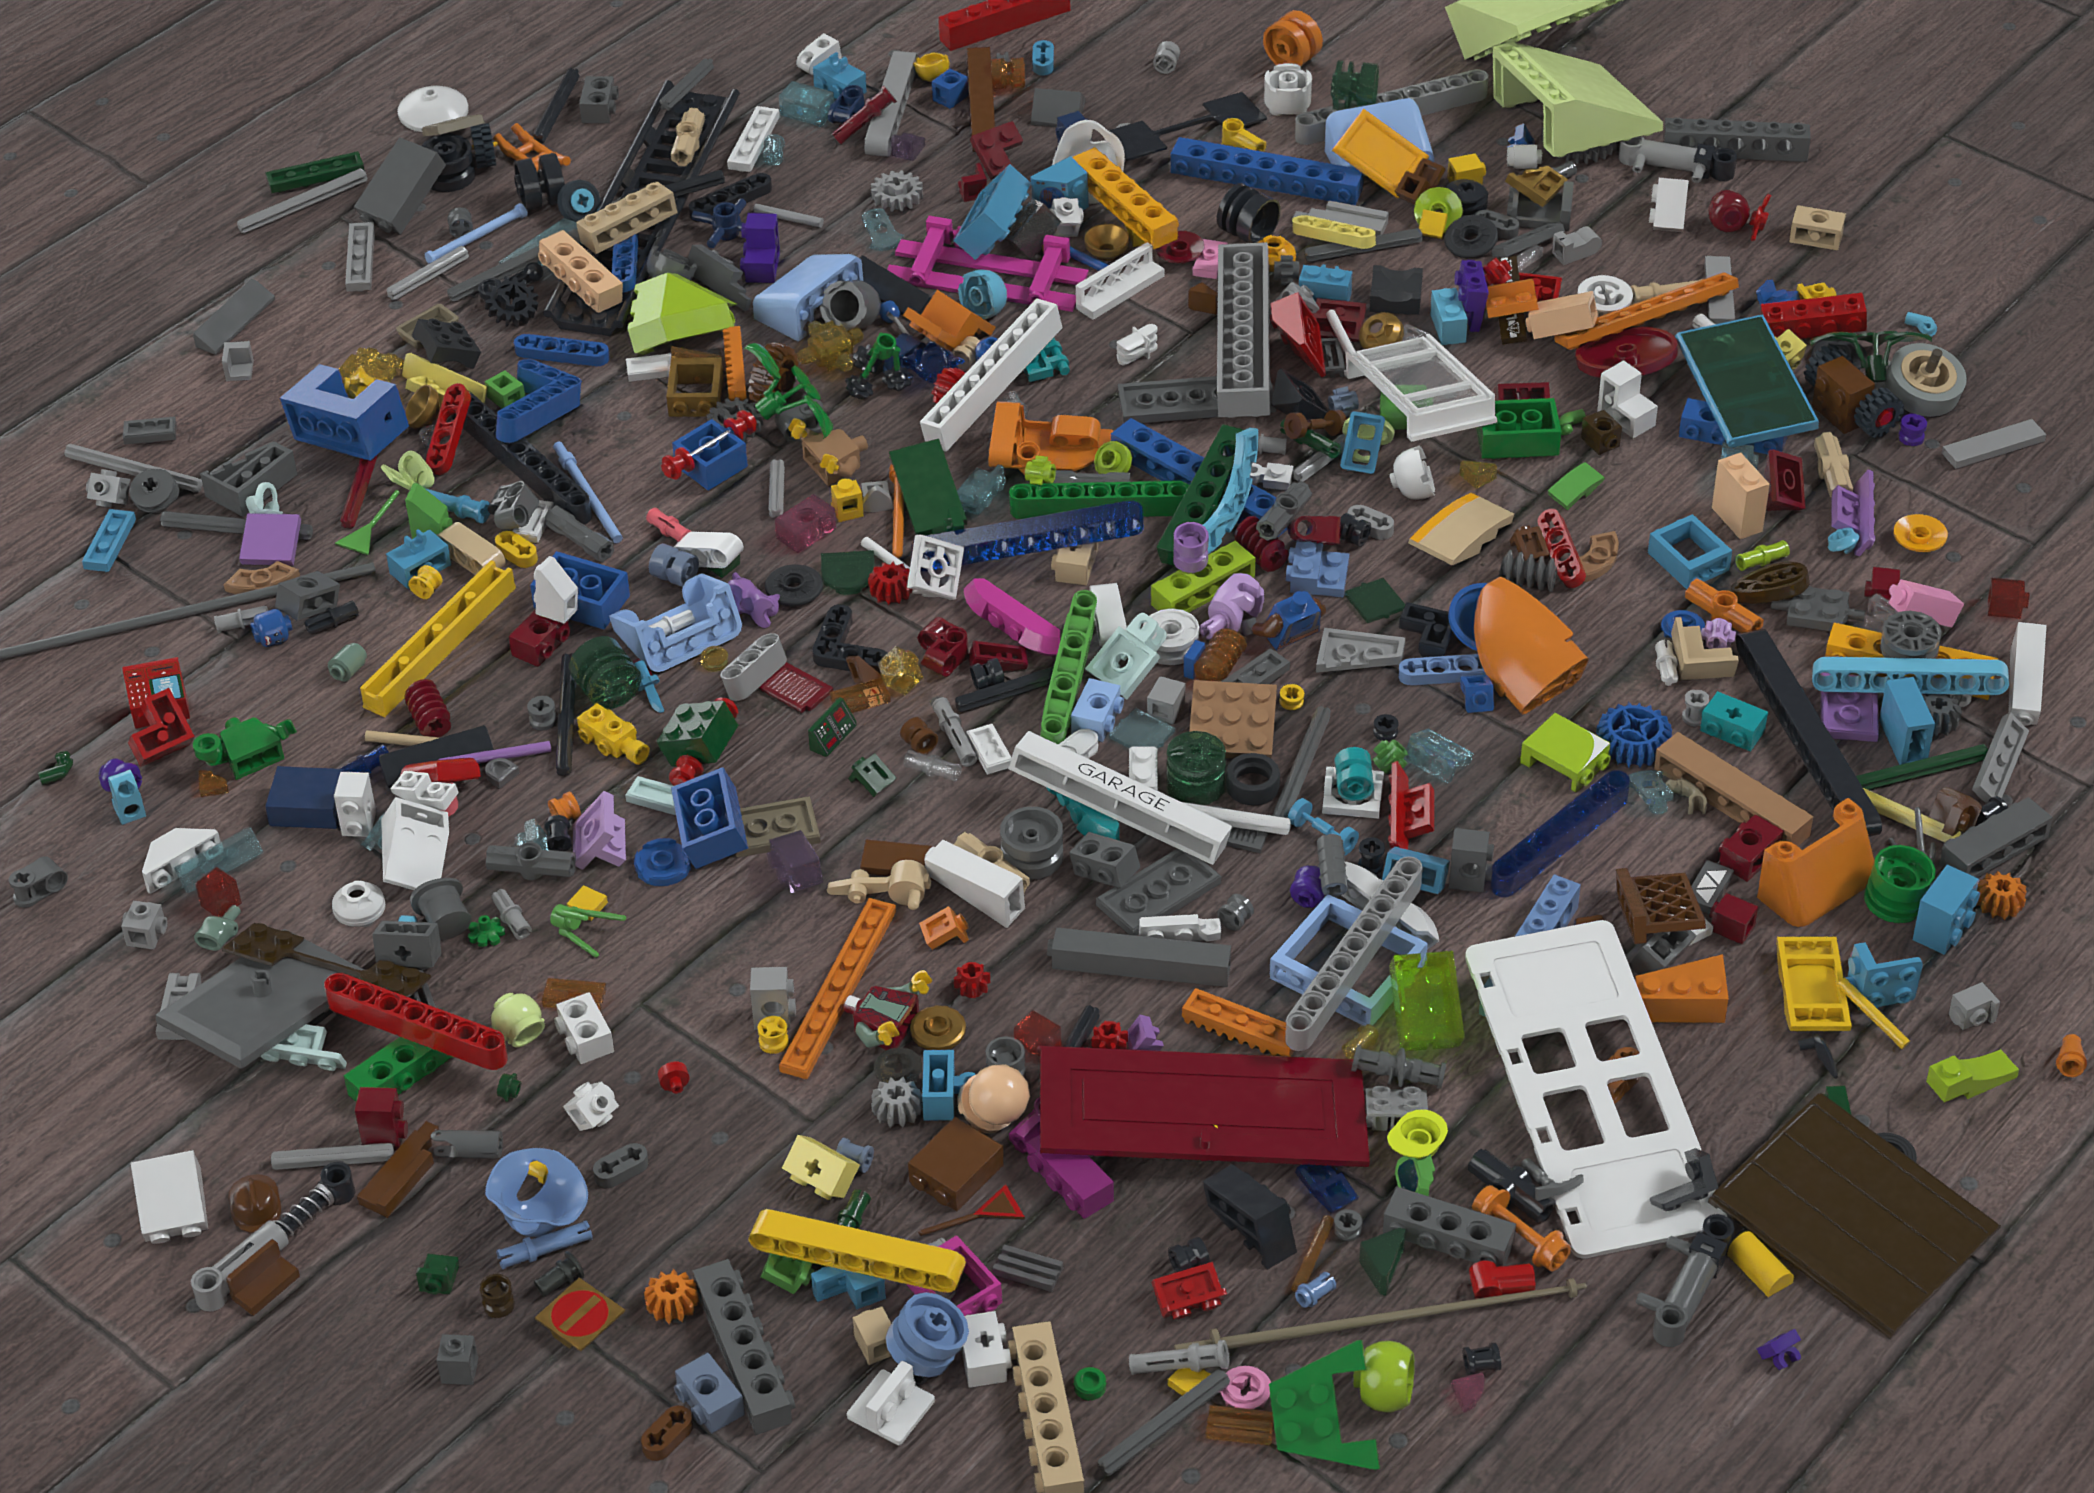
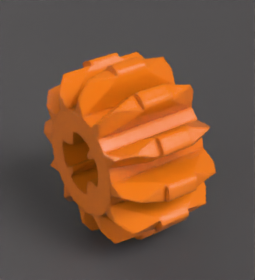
M1998 870L1994 875L1987 873L1983 880H1980L1978 883L1977 891L1980 892V897L1976 905L1981 906L1982 913L1990 912L1992 918L1996 915L2001 916L2004 920L2008 915L2016 917L2017 913L2022 911L2025 906L2026 886L2021 884L2020 878H2012L2010 872L2007 875H2002Z
M674 1269L668 1275L660 1271L659 1279L650 1278L649 1287H646L644 1291L646 1309L649 1314H654L656 1321L666 1318L668 1324L671 1323L672 1319L677 1318L683 1322L684 1315H693L694 1307L698 1305L699 1301L697 1285L694 1280L689 1279L686 1272L677 1275Z

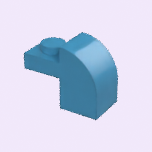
M823 1267L811 1273L813 1294L817 1302L846 1291L856 1309L886 1299L885 1282L882 1278L833 1267Z

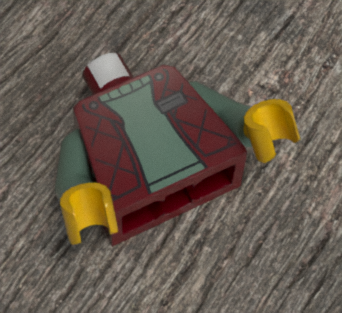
M921 970L912 977L911 982L903 986L889 988L873 986L863 999L852 995L848 996L844 1004V1012L853 1015L854 1031L866 1047L879 1046L894 1054L910 1030L912 1019L919 1012L918 994H926L929 991L927 984L933 981L926 971Z

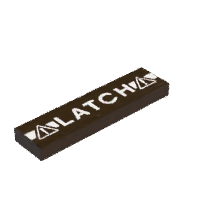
M1517 256L1498 258L1500 262L1506 259L1512 267L1508 272L1511 278L1506 283L1520 281ZM1524 312L1499 316L1502 345L1527 341Z

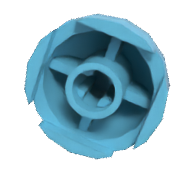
M984 269L965 274L962 277L964 278L963 283L959 284L958 288L961 305L984 320L999 314L1007 300V289L1001 277L995 272Z

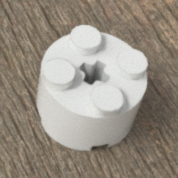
M1279 64L1274 66V70L1270 73L1268 70L1265 74L1264 103L1269 108L1270 114L1275 116L1281 114L1299 115L1307 112V108L1311 104V73L1308 70L1306 72L1301 70V66L1297 64Z

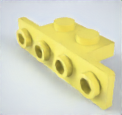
M406 354L402 376L407 378L405 389L415 393L421 386L428 384L437 390L439 403L442 405L446 390L451 385L460 383L485 404L487 386L440 365L430 363V361L415 354Z

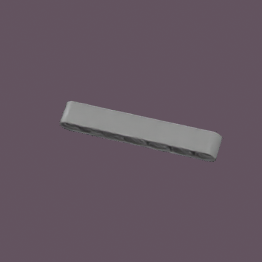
M893 51L883 85L891 92L897 102L895 104L891 103L885 108L880 117L874 116L871 119L865 138L866 155L889 157L916 75L913 63L916 62L918 54L915 52Z

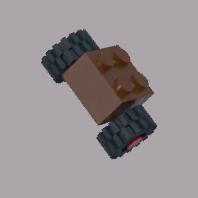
M1828 344V347L1824 345L1821 347V351L1817 350L1814 352L1816 354L1815 357L1811 356L1809 358L1810 363L1805 365L1807 370L1804 371V378L1815 388L1812 406L1816 411L1820 412L1843 434L1861 428L1869 436L1876 438V436H1883V432L1885 434L1889 433V428L1896 426L1894 423L1900 421L1901 417L1899 415L1904 412L1902 409L1904 404L1896 395L1887 388L1881 387L1877 391L1875 383L1853 365L1851 357L1836 344Z

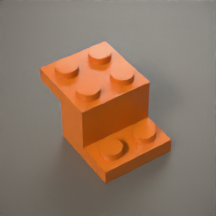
M936 290L922 314L908 307L903 315L911 321L909 326L950 352L960 346L966 337L974 336L975 333L980 334L982 331L991 336L996 328L939 290Z

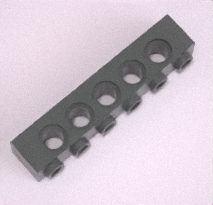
M1680 117L1665 118L1663 143L1697 148L1698 144L1715 146V150L1728 148L1736 152L1737 159L1798 162L1808 161L1811 140L1810 124L1754 122L1750 120L1730 121L1727 119L1707 120L1704 118L1683 119Z
M729 1259L692 1270L694 1282L697 1285L699 1301L734 1385L742 1395L743 1406L755 1435L791 1424V1410L795 1409V1402L791 1391H785L782 1384H785L783 1372L779 1365L774 1366L772 1362L774 1353L770 1342H764L762 1339L764 1330L759 1317L754 1318L751 1313L754 1311L749 1293L743 1294L741 1288L744 1287L740 1271L738 1269L733 1270Z

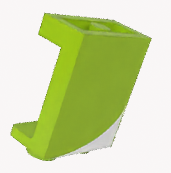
M1554 713L1522 743L1520 763L1530 768L1539 760L1571 778V790L1578 792L1583 786L1589 785L1593 777L1600 770L1603 771L1608 766L1611 759L1609 755L1610 742Z

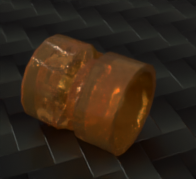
M1024 57L1011 58L1009 62H1006L1004 58L991 59L993 90L1006 89L1007 85H1010L1012 89L1025 88Z

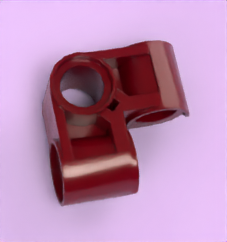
M1301 516L1291 521L1288 526V534L1291 539L1298 542L1337 545L1340 544L1341 517ZM1299 522H1303L1307 526L1305 536L1298 532Z
M941 617L933 619L917 636L919 644L927 650L921 665L944 677L951 675L954 669L969 657L966 630Z

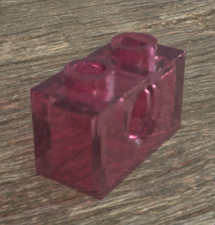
M812 494L775 519L776 539L796 553L801 552L837 528L835 508L815 494Z

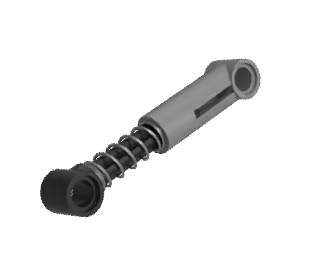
M333 1162L326 1165L321 1171V1180L317 1183L315 1189L310 1190L308 1197H302L300 1204L292 1205L289 1213H282L279 1221H267L213 1267L201 1268L196 1271L191 1278V1286L197 1306L204 1311L210 1312L222 1308L227 1302V1294L230 1293L226 1280L227 1276L268 1241L274 1239L278 1242L279 1250L281 1251L289 1244L288 1236H294L293 1232L299 1227L303 1228V1223L308 1219L312 1221V1216L315 1213H322L324 1206L332 1204L343 1205L350 1202L356 1193L350 1167L343 1162Z

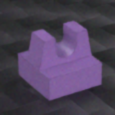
M1139 1015L1127 1030V1043L1130 1050L1160 1051L1164 1046L1162 1041L1156 1040L1160 1031L1159 1028L1152 1026L1151 1019L1148 1016Z

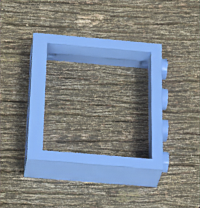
M1327 894L1271 957L1270 979L1303 995L1318 972L1295 961L1294 958L1328 920L1350 929L1362 910ZM1396 926L1381 946L1405 958L1370 998L1350 989L1335 1011L1369 1029L1427 961L1428 943L1419 937L1398 929Z

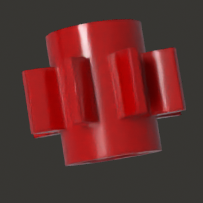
M1496 257L1483 266L1487 286L1504 284L1511 278L1508 272L1512 267L1506 259L1500 262Z
M968 962L962 967H957V976L954 977V988H960L961 996L977 998L982 993L988 992L987 984L991 983L990 972H984V964Z
M1104 1021L1099 1028H1093V1037H1091L1092 1048L1126 1049L1128 1031H1121L1119 1022Z

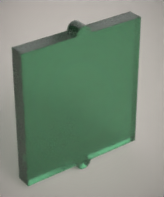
M1384 578L1369 583L1363 582L1358 587L1346 590L1344 594L1367 624L1382 618L1388 619L1390 615L1402 612L1405 607V603Z

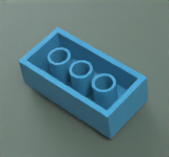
M1009 164L979 193L954 242L975 260L982 254L986 256L995 246L994 242L997 240L1001 242L1009 234L1010 230L1008 228L1015 222V216L1023 207L1021 204L1029 196L1027 191L1031 182Z

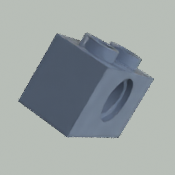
M709 1353L675 1371L677 1385L674 1386L676 1395L682 1403L687 1402L690 1405L696 1422L699 1425L704 1423L711 1434L745 1415L741 1393Z

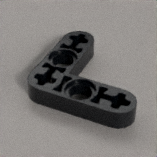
M844 604L830 607L813 645L814 663L821 667L850 671L847 660L844 658L854 655L865 659V662L880 675L888 672L890 661L889 654L885 650L845 643L853 621L851 608ZM830 633L839 634L835 638H829L826 635Z

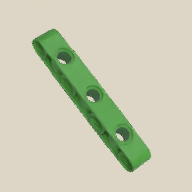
M1088 590L1078 591L1073 596L1045 700L1040 736L1056 744H1060L1066 739L1068 728H1070L1071 714L1076 705L1092 640L1097 597Z

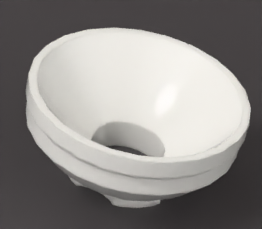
M354 881L343 886L336 892L332 901L335 918L340 923L348 926H364L374 922L383 914L386 906L381 889L372 883L364 881ZM354 890L364 891V894L357 898L348 896Z

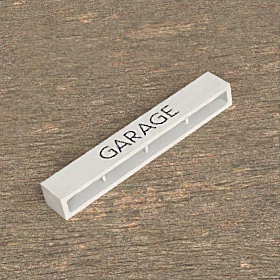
M1030 731L1015 746L1008 768L1011 771L1212 865L1225 849L1232 826Z

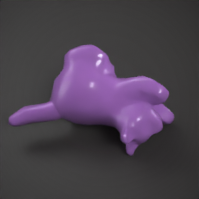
M734 572L732 580L728 584L730 585L739 615L746 613L752 617L758 626L762 628L769 627L771 624L769 617L776 615L779 611L778 600L780 595L767 596L755 587L750 580L741 578L737 572Z

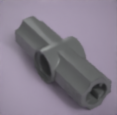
M1302 481L1292 483L1284 493L1277 495L1274 505L1257 523L1256 529L1259 531L1260 537L1267 541L1276 539L1285 528H1288L1291 521L1294 520L1295 516L1312 497L1308 484Z
M526 842L519 847L489 845L486 852L487 870L520 872L521 876L527 880H536L543 875L573 877L575 872L576 855L574 852L542 850L541 846L535 842Z

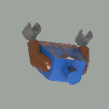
M1298 591L1293 596L1276 603L1265 623L1256 622V618L1253 617L1242 621L1241 627L1244 636L1254 634L1267 637L1277 651L1320 631V618L1326 613V607L1319 599L1312 597L1310 592Z

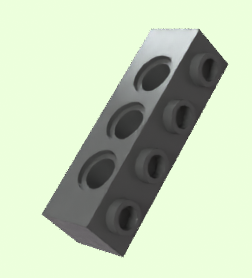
M1396 1187L1384 1213L1383 1234L1395 1239H1402L1418 1244L1426 1249H1434L1455 1258H1462L1475 1263L1491 1261L1496 1264V1267L1505 1266L1514 1245L1516 1223L1400 1187Z

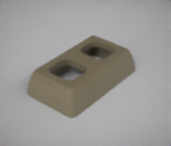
M437 304L397 326L396 330L403 340L419 350L424 347L423 344L418 340H414L411 336L418 319L429 320L432 318L441 322L451 323L452 321L459 322V317L442 304Z

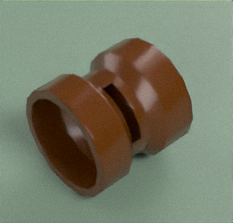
M919 717L909 719L900 730L901 738L907 744H911V748L918 755L922 756L930 753L938 743L937 734L932 729L927 728V724Z

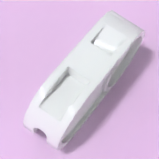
M1079 729L1058 745L1089 759L1098 751V735L1091 729Z

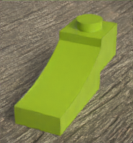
M2001 1049L1971 1059H1958L1954 1055L1931 1065L1926 1082L1945 1103L1961 1095L1970 1099L2018 1077L2019 1069Z

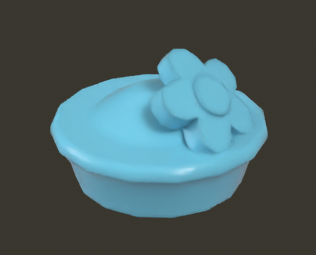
M1852 528L1838 529L1828 537V549L1833 552L1845 550L1844 553L1848 554L1856 547L1860 536Z

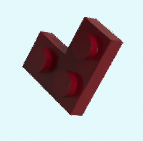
M1011 121L971 136L970 142L990 179L993 180L1011 164L1005 151L1022 145L1023 139L1014 122Z

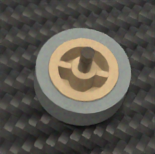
M1915 343L1900 348L1894 354L1886 372L1887 381L1884 382L1885 388L1889 389L1904 404L1903 409L1921 416L1934 417L1950 412L1957 405L1966 386V373L1959 360L1948 351L1931 344Z

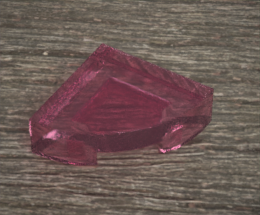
M1483 1372L1452 1380L1451 1387L1463 1412L1474 1408L1481 1398L1485 1384Z

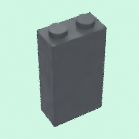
M399 137L354 206L360 214L359 218L364 223L374 222V224L387 233L392 231L401 235L446 166L439 154Z

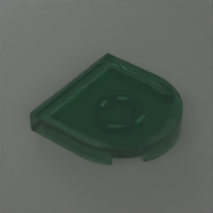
M874 550L821 553L822 579L826 587L829 586L836 590L838 594L852 595L862 592V588L869 585V574L873 572L875 567Z

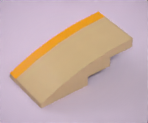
M1469 493L1440 510L1409 539L1408 543L1450 565H1454L1479 554L1482 544L1495 539L1499 528L1512 523L1514 513L1473 493Z

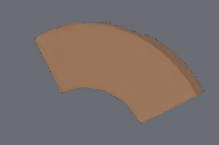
M1615 531L1590 536V550L1579 557L1586 573L1584 583L1601 577L1614 565L1619 546Z
M277 561L264 569H239L224 584L226 592L239 594L278 585V583L300 577L299 569Z

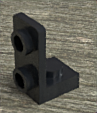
M1697 1148L1684 1152L1687 1160L1685 1170L1692 1181L1650 1197L1651 1205L1664 1211H1673L1680 1208L1683 1202L1704 1199L1709 1195V1192L1719 1189L1710 1154Z

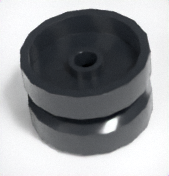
M441 134L431 137L421 145L437 152L446 164L431 187L432 190L454 192L464 189L475 179V166L472 160V146L466 138L455 134Z

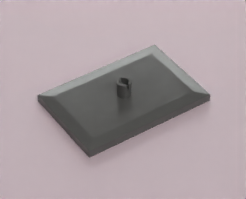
M305 939L294 948L295 951L354 969L364 970ZM289 956L283 957L273 966L241 957L155 1015L156 1023L242 1069L329 1009L324 982L330 975L340 972L299 961Z

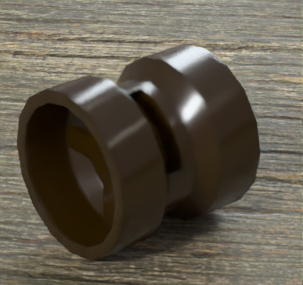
M491 1274L485 1277L480 1283L479 1289L485 1313L493 1318H502L509 1315L515 1305L509 1278L502 1274Z

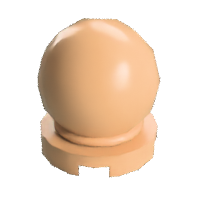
M1006 1064L990 1065L980 1070L978 1074L970 1077L962 1085L957 1098L958 1111L960 1114L963 1113L965 1119L971 1124L970 1126L979 1132L996 1133L1017 1120L1025 1111L1030 1098L1028 1082L1018 1070Z

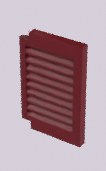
M786 662L759 687V690L803 713L806 709L812 711L833 692V687Z

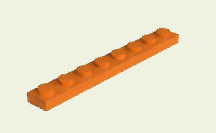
M1725 272L1597 317L1593 328L1554 335L1555 342L1566 349H1576L1581 346L1580 344L1589 341H1599L1605 335L1621 333L1623 329L1630 326H1640L1647 320L1663 318L1669 312L1685 310L1687 306L1694 303L1707 302L1708 298L1727 295L1729 291L1739 288L1738 278Z

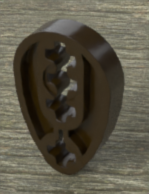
M1798 562L1775 563L1740 578L1732 584L1731 591L1737 596V603H1766L1791 598L1803 593L1809 587L1808 569L1805 565Z

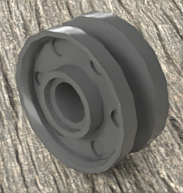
M1901 611L1891 615L1884 622L1880 649L1885 658L1936 659L1942 631L1939 624L1929 615L1916 611Z

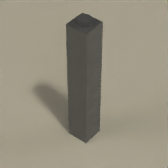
M1056 927L1054 939H1049L1047 946V956L1052 957V969L1227 987L1231 967V945Z

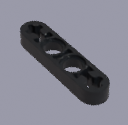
M757 173L693 200L689 204L690 218L692 219L694 211L714 215V207L720 204L716 201L736 204L739 199H744L748 203L767 195L772 191L771 177L766 173Z

